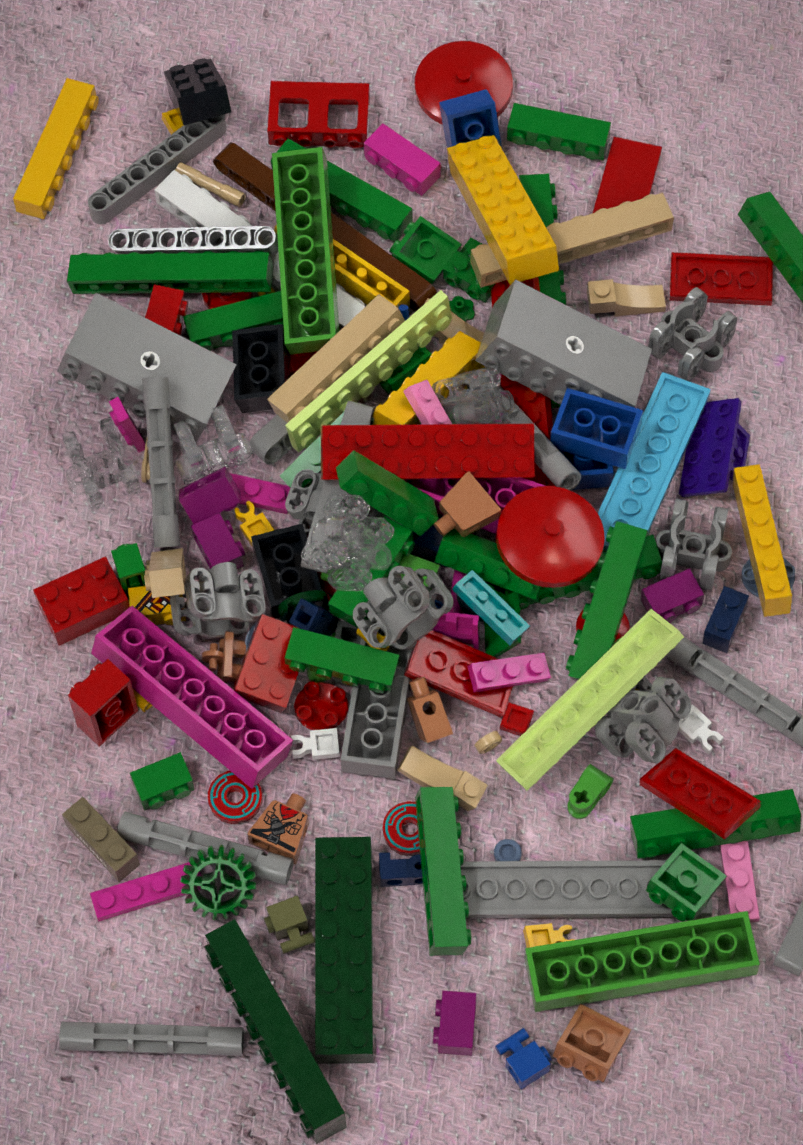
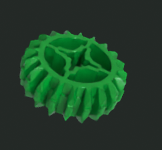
M224 845L219 846L218 852H214L213 846H208L207 855L200 849L197 852L199 859L191 856L189 858L191 866L185 865L183 868V872L187 875L181 876L180 882L186 884L181 888V893L189 894L185 898L187 904L195 902L192 907L194 912L200 908L203 909V918H206L208 912L213 913L212 919L214 921L217 920L218 913H222L223 918L227 920L229 918V911L237 916L239 915L238 906L246 909L248 907L246 900L253 899L254 894L249 890L256 889V883L250 880H253L256 874L253 871H248L252 866L250 861L242 864L245 857L243 853L234 857L235 848H230L229 853H224ZM216 863L213 872L197 876L202 868ZM224 865L232 867L238 873L241 880L236 879L235 876L228 875ZM218 872H220L222 886L217 894L215 878H217ZM197 886L208 890L212 895V901L205 898L199 892ZM234 889L239 890L233 898L221 902V897L224 893L234 892Z

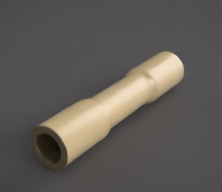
M182 162L175 169L179 174L187 175L193 181V184L205 188L237 207H241L245 201V193L229 185L222 184Z

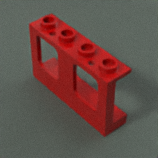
M271 81L267 128L269 145L281 147L287 139H290L303 147H364V142L367 140L368 109L370 105L369 83ZM279 104H309L307 126L304 128L280 127L278 125ZM329 105H358L357 127L355 129L329 128Z

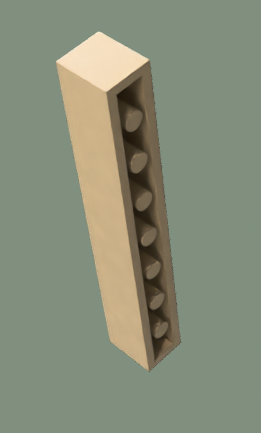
M663 193L649 194L640 200L626 201L619 206L609 209L602 208L586 216L579 215L569 221L552 223L546 228L556 244L558 264H562L672 231L674 216ZM481 244L475 249H471V265L481 288L507 280L489 245Z

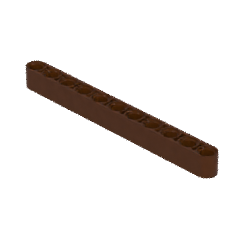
M230 142L213 159L215 167L276 212L273 170L237 144ZM331 212L333 239L410 291L409 308L416 312L424 305L427 298L431 299L437 294V290L431 283Z

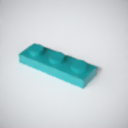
M473 570L452 588L509 646L529 629L530 625Z

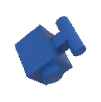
M524 1028L495 1045V1049L500 1056L509 1050L511 1051L512 1055L506 1058L505 1067L521 1090L550 1072V1061L552 1060L545 1047H539L535 1040L523 1047L521 1043L529 1038Z

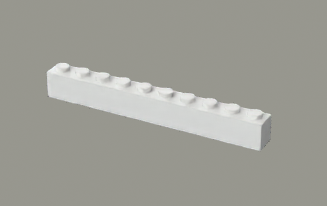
M175 170L154 189L156 203L189 227L252 226L243 215L238 216L231 211L225 202L217 201L205 188L200 189L193 184V181L187 175H181ZM223 236L216 240L215 246L222 244ZM244 236L240 240V246L246 244L248 236ZM269 236L264 240V245L271 243L272 239ZM279 252L270 255L274 264L272 287L281 291ZM336 284L339 329L341 330L366 305L359 298L351 297L341 285Z

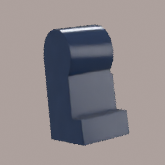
M301 598L289 622L300 629L330 636L337 628L338 617L307 599Z
M390 852L379 853L380 887L423 884L420 854L413 855L409 859H391Z

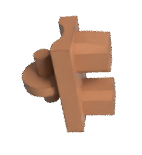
M226 631L225 637L219 640V647L218 644L212 643L210 644V650L202 653V661L209 664L210 671L217 670V677L227 684L228 681L236 682L241 664L232 663V658L244 657L246 652L245 641L234 639V632Z

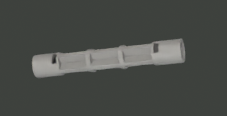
M477 371L469 378L467 382L468 390L500 424H534L487 371ZM534 424V462L556 487L571 491L579 484L581 474Z
M168 377L142 378L148 438L154 548L180 546L175 495L176 479L174 477L172 452L173 440L171 438L169 380Z
M685 637L666 655L667 658L803 747L802 714Z
M126 811L122 814L117 833L123 840L187 858L193 856L199 859L197 852L200 849L207 855L208 846H213L214 852H218L219 846L224 845V853H229L230 848H235L234 857L243 853L245 857L242 864L250 861L252 866L248 871L255 872V877L282 885H287L293 868V858L271 852L265 854V851L158 820L150 822L147 817ZM224 865V868L235 871L232 867Z
M62 1021L60 1025L59 1046L60 1050L243 1056L244 1028Z

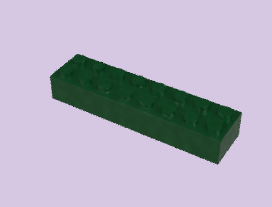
M371 837L315 838V1056L317 1064L374 1063Z
M234 919L206 934L207 945L204 946V949L207 953V960L213 970L218 968L219 981L225 992H232L230 994L233 1000L232 1004L239 1017L245 1016L246 1029L253 1041L258 1039L259 1052L266 1065L272 1064L273 1077L279 1089H286V1100L294 1114L299 1112L300 1126L308 1139L313 1137L316 1144L347 1128L344 1110L237 921Z

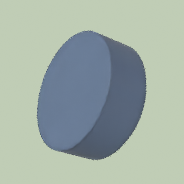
M504 839L496 844L494 848L495 861L521 860V847L516 841Z

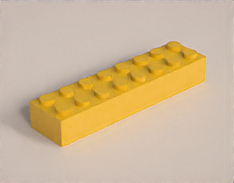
M494 135L484 136L474 141L459 143L447 148L450 173L509 284L511 285L515 280L521 282L559 271L556 244Z

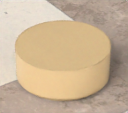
M493 731L479 739L474 746L479 754H485L497 747L502 742V738L498 731Z

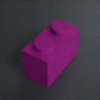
M226 466L179 489V501L193 524L222 511H231L240 503L241 492Z
M218 513L191 525L193 538L209 569L224 562L236 564L237 569L244 567L243 556L246 554L240 541H234L232 537L234 531L229 520L224 521L221 514Z
M689 568L643 588L640 600L647 612L652 609L671 623L679 615L684 613L692 614L698 611L703 604L704 593Z
M442 990V1000L436 999L435 1016L440 1017V1027H434L433 1044H438L439 1054L472 1056L476 993Z

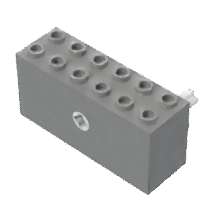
M515 280L493 305L475 361L484 365L489 370H494L508 379L552 399L558 404L562 403L566 389L570 388L635 407L652 349Z
M96 293L64 353L57 372L61 373L69 381H77L83 384L92 393H100L108 397L110 401L119 397L124 406L130 408L134 414L140 417H146L142 378L168 377L171 430L177 432L185 440L197 442L236 364Z

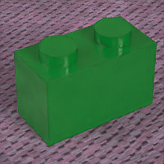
M137 543L122 544L116 549L111 550L119 582L128 599V588L145 586V567Z
M181 752L130 772L133 786L144 811L149 808L151 810L158 809L165 802L174 798H185L191 791L195 790L193 779Z

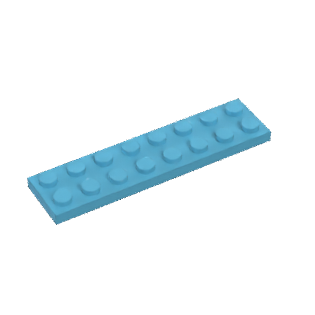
M662 372L642 415L641 427L626 469L618 468L598 511L604 528V551H607L609 542H606L609 527H615L616 521L648 530L649 533L708 401L711 389Z

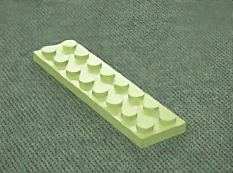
M442 290L285 425L291 445L298 453L304 448L307 449L316 440V437L321 434V425H331L345 411L348 401L357 403L362 397H368L373 392L374 387L381 381L389 379L393 371L400 364H406L411 359L413 353L419 349V346L421 348L425 347L438 331H443L449 326L452 320L448 296Z
M650 609L523 733L496 762L528 791L612 707L635 687L662 658L674 649L684 636L668 621Z

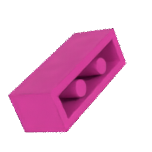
M383 123L364 142V156L366 160L372 165H378L389 177L401 181L411 192L415 191L423 196L441 177V163Z

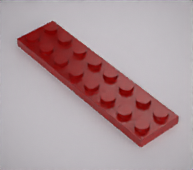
M534 424L321 425V480H338L336 467L353 450L401 479L462 478L468 471L474 478L535 477Z

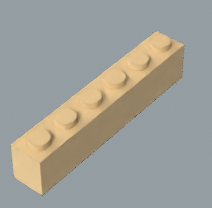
M378 294L267 399L274 412L287 423L405 321L399 308Z

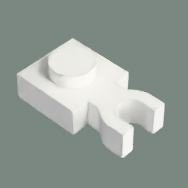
M693 704L691 705L689 715L679 721V732L692 744L696 740L700 741L702 749L708 755L712 752L713 747L707 741L713 739L720 745L724 738L718 732L709 729L712 726V722Z
M337 728L311 730L310 737L308 738L301 735L291 736L293 739L292 744L302 745L301 749L292 750L293 759L302 758L312 753L313 760L340 757Z

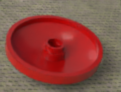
M455 41L437 47L424 57L415 75V95L418 104L431 119L442 125L439 102L487 89L495 102L498 118L507 108L512 97L513 77L508 63L497 51L477 42Z
M556 486L530 488L513 497L502 510L496 529L497 548L506 566L521 579L541 587H564L582 580L595 568L604 547L603 524L593 506L579 494Z

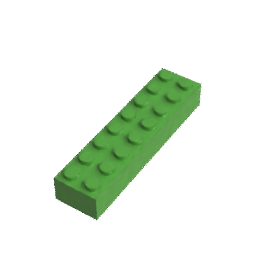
M322 147L272 153L284 340L290 355L317 352L340 331L328 166Z
M748 911L525 948L524 958L535 1012L757 975L760 966Z

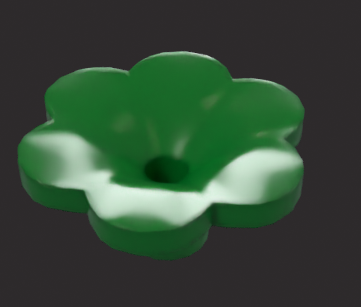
M455 296L452 301H449L451 311L466 322L474 318V304L471 300Z

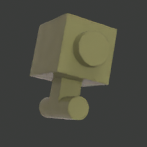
M298 895L266 907L268 917L264 918V922L269 934L274 932L277 941L289 937L288 941L280 943L283 954L315 943L312 932L300 935V932L309 929Z

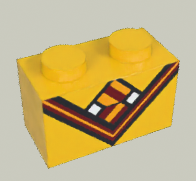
M145 586L128 588L130 607H135L155 625H173L170 596L152 598V592L146 591ZM185 616L181 617V622L186 621Z

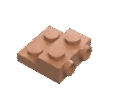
M580 1004L557 1042L553 1057L557 1058L558 1063L565 1068L573 1066L582 1071L583 1076L590 1081L600 1080L604 1082L628 1039L631 1029Z

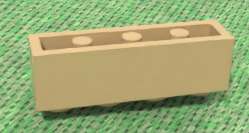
M183 548L151 552L150 560H146L147 565L144 575L146 591L152 592V598L185 594L186 568Z

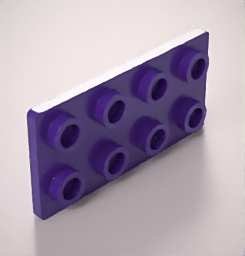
M739 398L706 403L686 448L679 489L681 497L725 493L728 490L729 478L733 481L734 468L746 465L750 435L738 423L742 403Z

